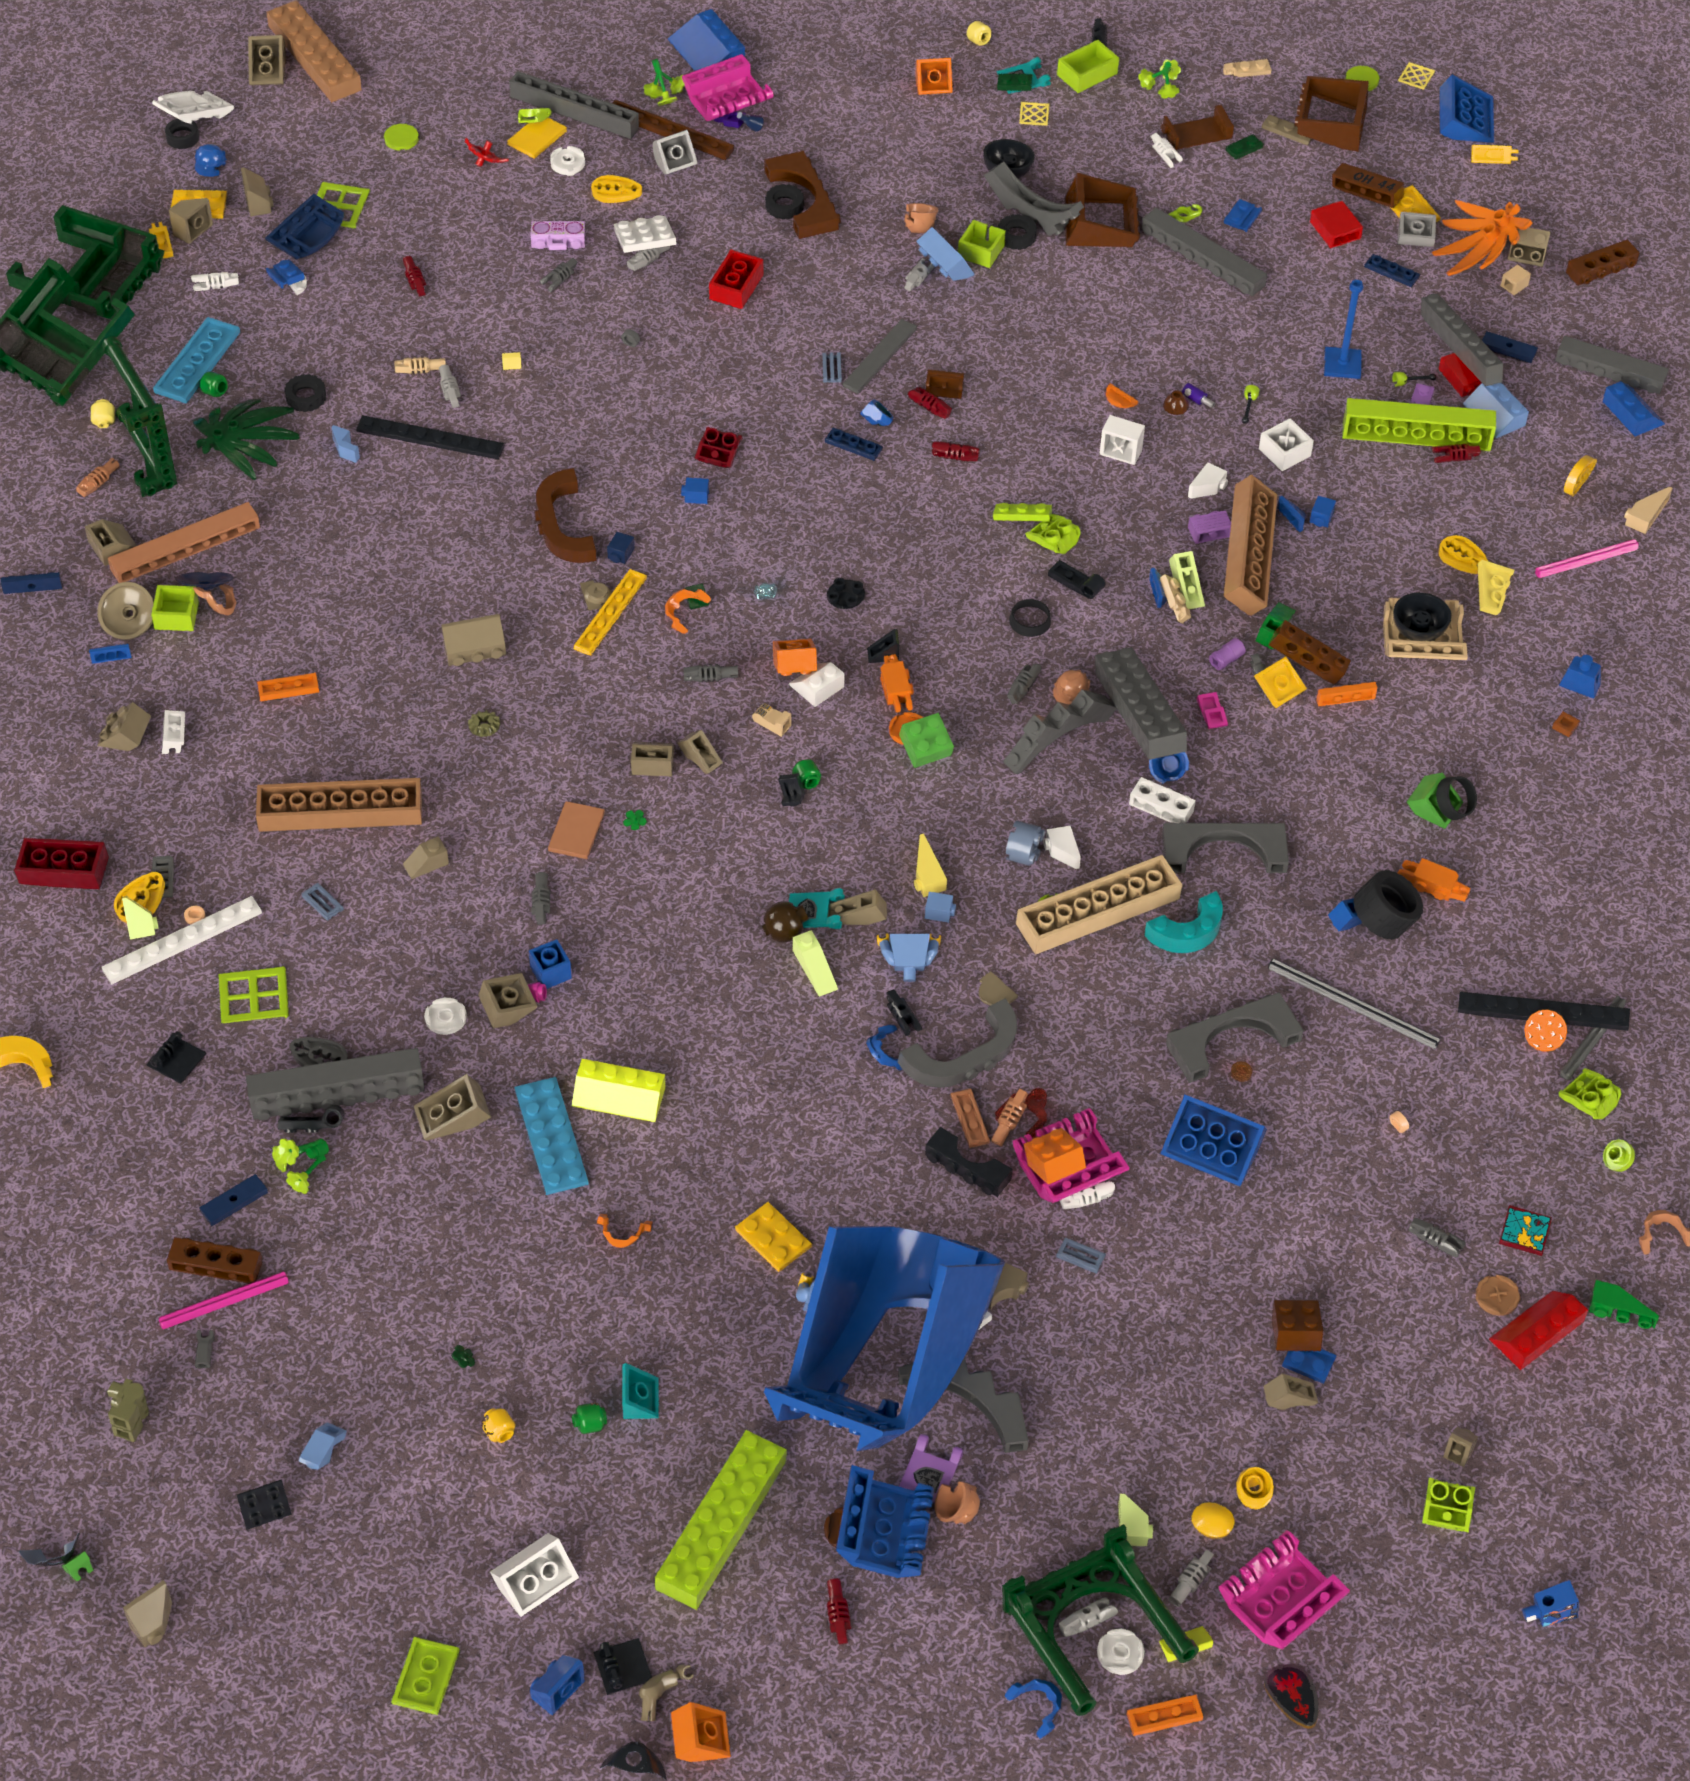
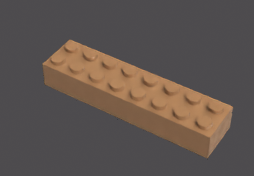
M297 0L266 12L269 28L275 35L283 36L288 51L331 102L362 91L360 75Z
M1253 475L1235 484L1224 597L1248 615H1253L1267 607L1277 494Z
M420 778L257 785L256 820L259 832L422 825Z

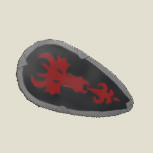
M1279 1665L1272 1668L1264 1679L1265 1691L1271 1700L1290 1720L1304 1728H1313L1318 1720L1319 1707L1311 1676L1306 1670L1295 1665Z

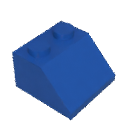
M562 1655L558 1660L552 1661L547 1668V1672L541 1678L537 1677L531 1684V1699L553 1715L585 1682L583 1662L580 1659Z

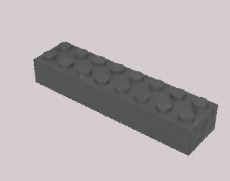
M1123 648L1095 655V673L1098 680L1147 758L1151 760L1187 752V731L1133 648Z
M418 1048L246 1076L253 1120H267L272 1116L278 1115L287 1117L291 1113L297 1112L310 1113L315 1109L321 1108L326 1110L331 1105L353 1106L357 1102L366 1101L372 1103L377 1101V1099H395L400 1095L406 1094L415 1096L425 1091Z

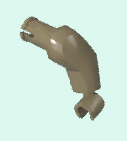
M679 1665L675 1672L672 1669L653 1676L641 1686L638 1695L642 1698L641 1721H648V1714L649 1721H656L657 1699L662 1696L664 1691L677 1685V1679L690 1680L693 1678L694 1674L684 1675L685 1669L691 1667L690 1665Z

